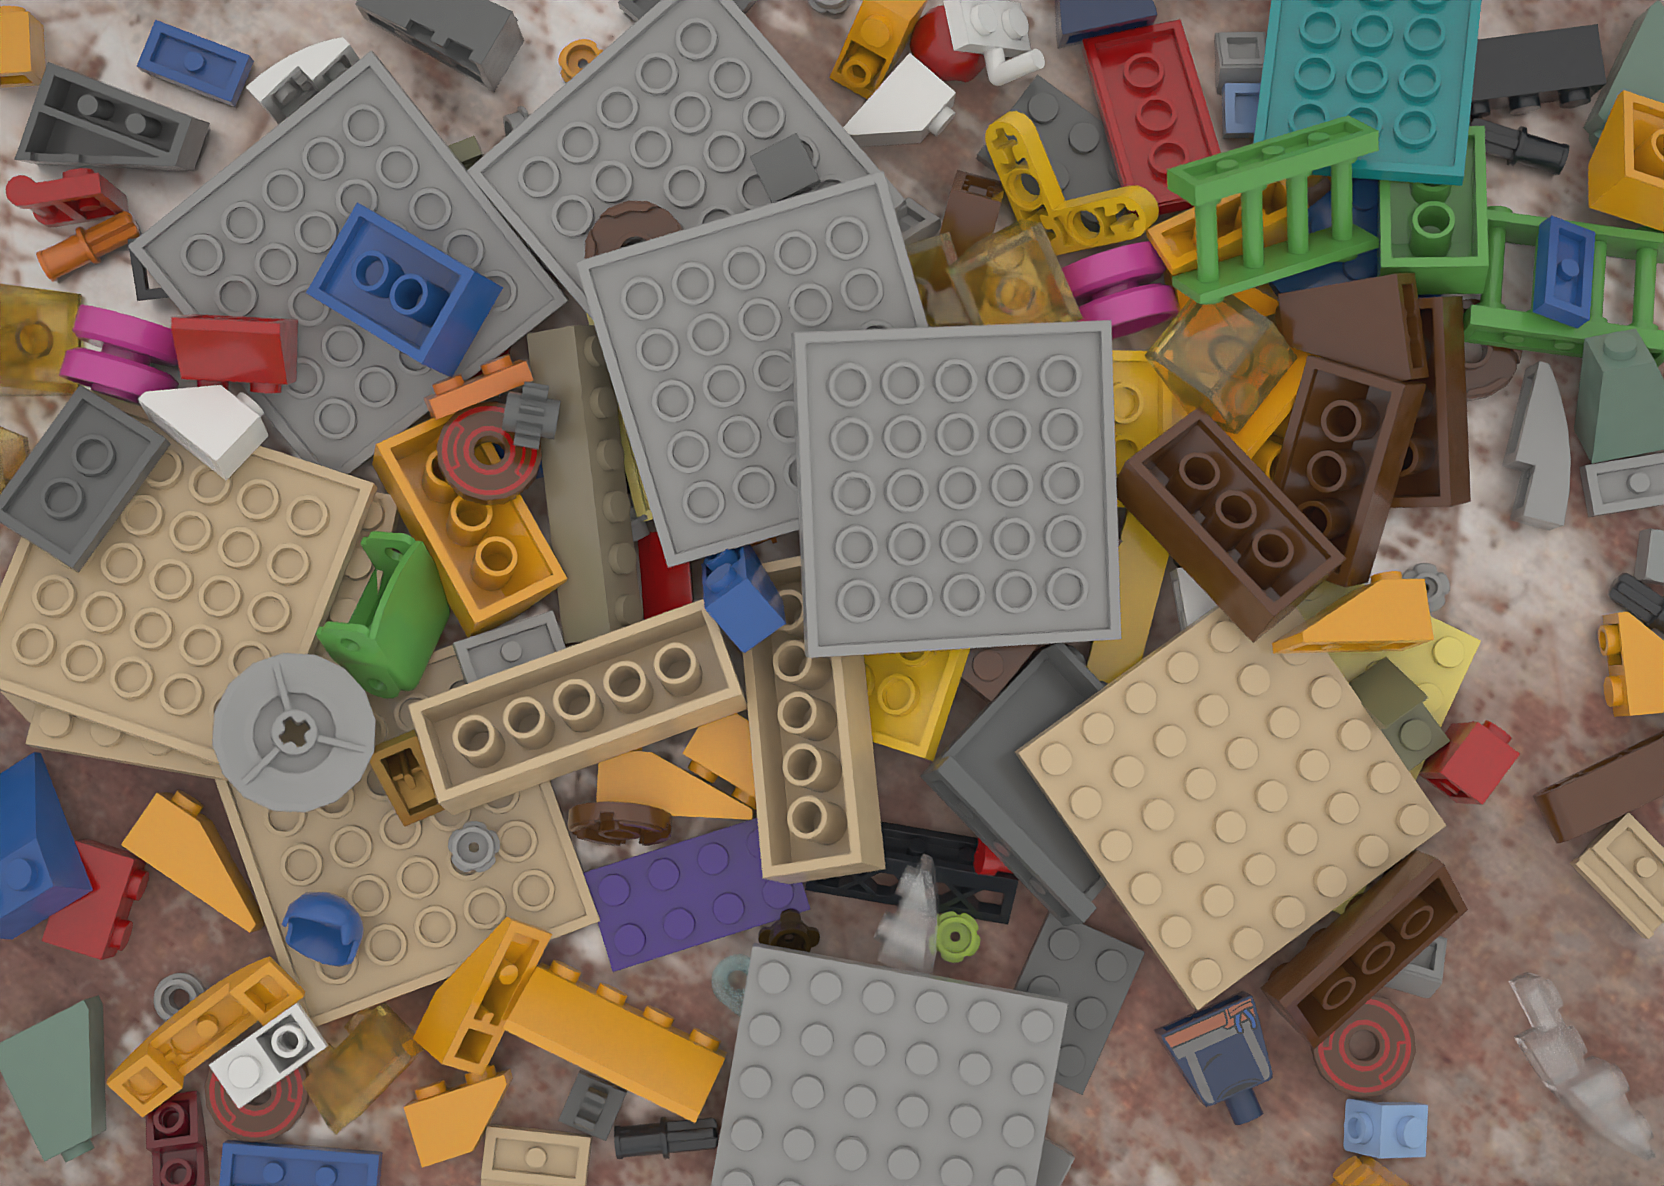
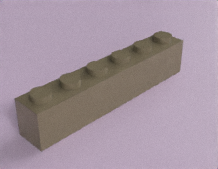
M573 325L527 334L531 374L534 379L532 383L548 385V398L561 401L555 438L541 437L540 443L552 550L567 577V581L557 588L564 643L585 642L643 621V607L640 601L636 569L637 557L633 544L630 501L625 477L624 450L621 443L618 418V401L595 325Z

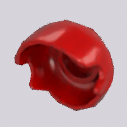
M944 5L931 8L916 22L909 43L912 55L943 82H969L986 66L983 54L954 51Z

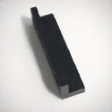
M881 821L885 869L845 875L840 878L832 877L806 882L805 890L942 914L953 911L957 915L966 913L974 919L1008 925L1019 879L1013 873L998 871L994 876L977 874L974 869V857L978 847V838ZM879 873L892 874L900 882L892 886L877 884L871 877ZM932 881L945 883L950 891L942 895L928 893L923 885ZM986 890L1003 893L1001 905L978 901L974 894Z

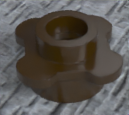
M786 909L781 912L780 919L770 927H763L759 931L758 941L760 944L810 953L811 947L818 945L820 934L817 928L808 927L801 920L799 911ZM787 934L794 936L792 939L784 938Z

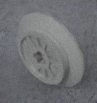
M282 653L251 664L229 683L214 712L212 745L223 775L244 798L272 811L306 813L336 802L360 781L374 753L376 720L365 690L343 667L313 654ZM292 720L296 726L305 723L309 727V730L304 734L306 744L297 747L293 741L285 744L281 742L280 737L285 734L284 723L286 721Z

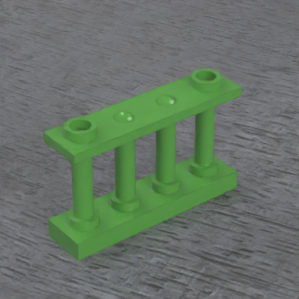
M1347 115L1167 169L1168 190L1195 206L1197 269L1172 276V286L1199 304H1216L1223 301L1225 296L1335 261H1351L1357 258L1360 253L1379 248V238L1353 224L1352 163L1356 162L1359 156L1379 151V131ZM1331 165V227L1308 234L1307 177L1312 175L1314 170ZM1286 179L1287 241L1264 248L1262 191L1267 188L1268 184ZM1241 193L1243 254L1218 262L1216 205L1221 202L1222 198Z
M1504 206L1487 207L1489 268L1484 291L1480 296V303L1476 305L1471 304L1463 314L1464 342L1582 358L1585 338L1636 328L1657 366L1659 367L1664 362V330H1658V326L1653 324L1657 263H1664L1663 231L1648 226L1628 229L1565 220L1595 232L1590 320L1577 329L1533 312L1539 225L1547 217L1513 213L1510 208ZM1505 242L1535 246L1531 309L1526 312L1506 309V306L1501 303ZM1606 256L1635 260L1632 323L1629 325L1608 323V320L1603 317Z

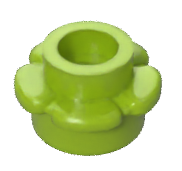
M953 911L943 913L936 919V927L930 931V944L933 950L941 953V957L945 961L951 963L961 962L965 956H973L980 946L981 939L977 935L978 924L973 917L966 913L957 915ZM952 932L960 934L958 941L954 942L950 939Z

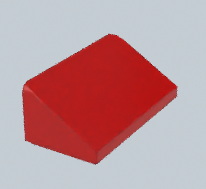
M650 532L649 535L639 539L638 549L644 620L693 603L694 592L691 561L668 567L657 532Z

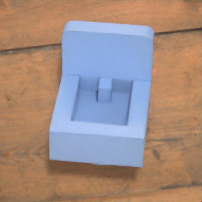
M1357 1098L1347 1099L1344 1121V1149L1375 1158L1426 1157L1428 1105L1417 1102H1371Z

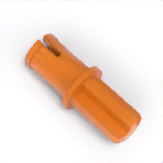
M123 211L86 230L82 226L76 228L75 235L38 251L36 256L46 276L54 282L58 278L90 262L95 265L101 263V256L128 244L127 239L138 238L140 236V229L134 217L128 211Z

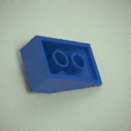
M357 202L306 293L417 362L446 376L453 377L503 287Z
M33 752L0 773V939H14L93 890L43 756L39 752Z

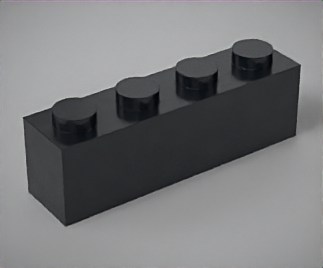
M1598 24L1478 39L1470 120L1491 115V110L1509 108L1510 114H1524L1540 109L1541 103L1559 101L1561 108H1571L1591 102V97L1607 84Z

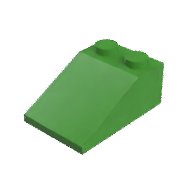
M1469 126L1462 186L1378 180L1377 237L1379 238V248H1377V277L1396 273H1415L1418 295L1483 294L1489 268L1485 126Z

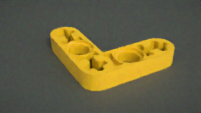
M1009 111L991 123L987 128L985 142L1025 241L1035 253L1044 257H1053L1135 239L1146 232L1158 219L1159 209L1157 201L1147 189L1138 185L1121 187L1065 201L1037 129L1031 119L1025 114L1018 111ZM1006 134H1007V136H1012V135H1014V136L1016 137L1017 141H1016V140H1013V139L1008 140V138L1006 137ZM1022 158H1025V159H1026V160H1024L1023 162H1021L1019 165L1016 163V161L1018 162V161H1020ZM1022 174L1031 175L1036 179L1040 188L1039 195H1033L1024 188L1021 180ZM1041 205H1044V206H1045V208L1042 207V208H1040L1038 211L1036 210V209L1039 208ZM1126 206L1129 211L1136 210L1139 218L1136 214L1131 213L1116 219V214ZM1081 211H1088L1097 218L1100 225L1099 232H1092L1084 226L1081 221ZM1045 229H1053L1055 234L1053 232H1046Z

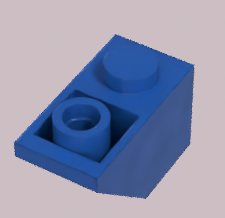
M750 544L730 550L727 548L723 552L705 557L704 563L701 564L704 609L743 653L786 624L783 599Z

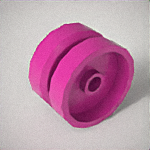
M1150 241L1117 247L1080 259L1056 271L1051 277L1059 302L1068 305H1082L1073 310L1065 322L1111 320L1112 340L1167 322L1178 316L1181 312L1174 287L1161 283L1150 284L1159 279L1167 269Z
M88 305L79 306L72 332L80 340L102 349L101 352L80 347L66 350L59 372L60 377L89 387L91 391L134 404H138V398L144 392L178 389L179 383L172 375L150 367V363L169 367L178 366L170 328L108 309Z

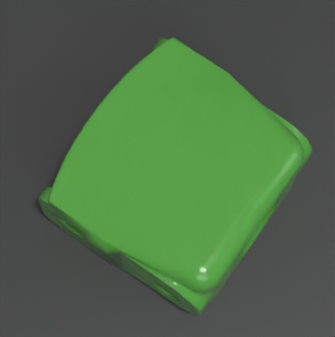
M372 531L368 537H363L360 544L375 569L349 622H326L324 627H318L315 634L329 656L338 665L343 667L365 691L377 697L390 699L397 697L400 691L414 690L419 684L450 616V607L437 566L423 541H415L413 537L404 533ZM391 548L397 549L401 553H397L393 551ZM377 570L383 571L379 593L377 588Z

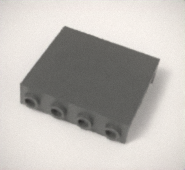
M1050 643L1041 647L1004 686L996 698L979 712L920 777L1063 926L1084 923L1097 909L1092 901L1107 884L1019 760L1015 751L1100 691L1108 683L1099 681L1086 667L1087 663L1084 656L1076 648L1064 643Z

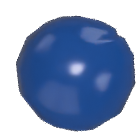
M330 892L304 893L288 906L282 922L284 927L288 924L285 940L291 948L307 958L322 964L338 967L349 965L353 962L364 932L361 916L356 909L343 897Z

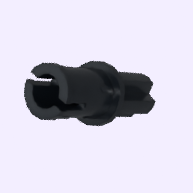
M1473 118L1469 123V126H1485L1486 153L1507 159V164L1510 166H1514L1518 162L1551 172L1556 176L1560 175L1565 166L1570 149L1568 144L1557 143L1529 134L1524 126H1520L1516 130L1480 118Z
M1629 573L1619 575L1609 588V598L1643 620L1644 625L1650 630L1655 628L1664 634V596H1661Z
M661 1117L659 1123L622 1127L620 1125L614 1126V1144L617 1159L663 1154L664 1159H670V1153L715 1149L718 1147L719 1142L718 1124L716 1119L712 1117L697 1119L695 1123L690 1120L668 1122L667 1117Z

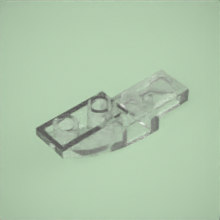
M923 853L916 868L910 865L906 866L895 891V894L901 896L902 899L894 914L887 910L885 911L873 939L881 942L877 961L892 968L932 975L939 926L938 882L933 857Z
M1525 972L1509 980L1532 1028L1514 1036V1038L1546 1087L1584 1125L1605 1140L1645 1161L1656 1157L1648 1142L1654 1136L1647 1120L1640 1111L1636 1110L1633 1112L1625 1096V1093L1630 1091L1626 1078L1615 1063L1609 1065L1608 1061L1595 1056H1590L1586 1059L1582 1058L1583 1055L1587 1054L1586 1046L1578 1031L1572 1025L1566 1026L1558 1010L1563 1007V1001L1554 984L1548 978L1543 980L1540 975Z

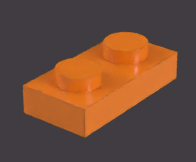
M507 354L480 365L483 374L464 381L462 375L457 374L432 384L435 393L424 397L431 417L436 420L524 385L525 381H533L534 379L527 362L520 359L512 362L510 355Z

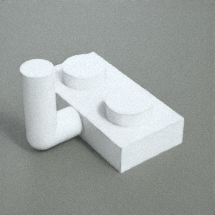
M1006 0L943 1L954 51L983 54L988 78L993 85H1004L1044 67L1045 60L1041 51L1038 49L1031 50L1028 37V21L1020 2ZM1005 57H1013L1010 60H1005Z

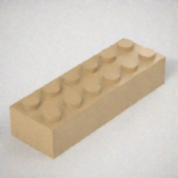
M801 556L762 563L783 599L786 618L785 625L743 653L763 878L785 884H793L885 869L864 655L806 657L804 648Z
M704 599L408 705L438 803L451 815L748 709L747 701L723 633L717 622L704 609Z

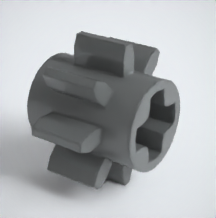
M525 381L522 394L508 392L502 430L515 432L513 445L538 450L541 437L555 438L561 401L548 398V385Z

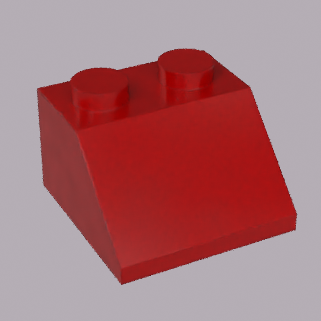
M207 314L171 317V331L181 379L197 380V387L221 385L226 390H229V382L250 383V392L281 393L282 384L288 385L296 382L298 319Z

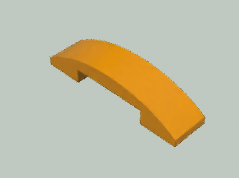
M270 956L251 963L204 991L163 1023L107 1078L106 1084L143 1118L183 1088L184 1076L259 1021L263 1026L268 1024L305 996V990Z

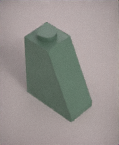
M1659 0L1634 21L1606 79L1607 84L1601 89L1583 128L1589 134L1588 139L1594 150L1615 100L1623 90L1664 103V5Z
M1636 328L1588 337L1584 340L1574 431L1592 464L1664 450V378Z
M99 995L85 999L0 1042V1072L44 1162L61 1154L66 1163L95 1148L90 1138L106 1131L103 1003Z

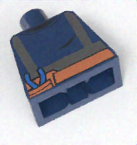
M1241 991L1154 1030L1174 1064L1198 1100L1205 1107L1224 1101L1234 1125L1248 1123L1263 1114L1253 1087L1272 1079L1273 1072L1252 995Z

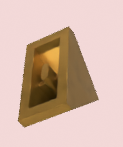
M415 729L374 746V753L369 763L404 827L446 810L438 803Z

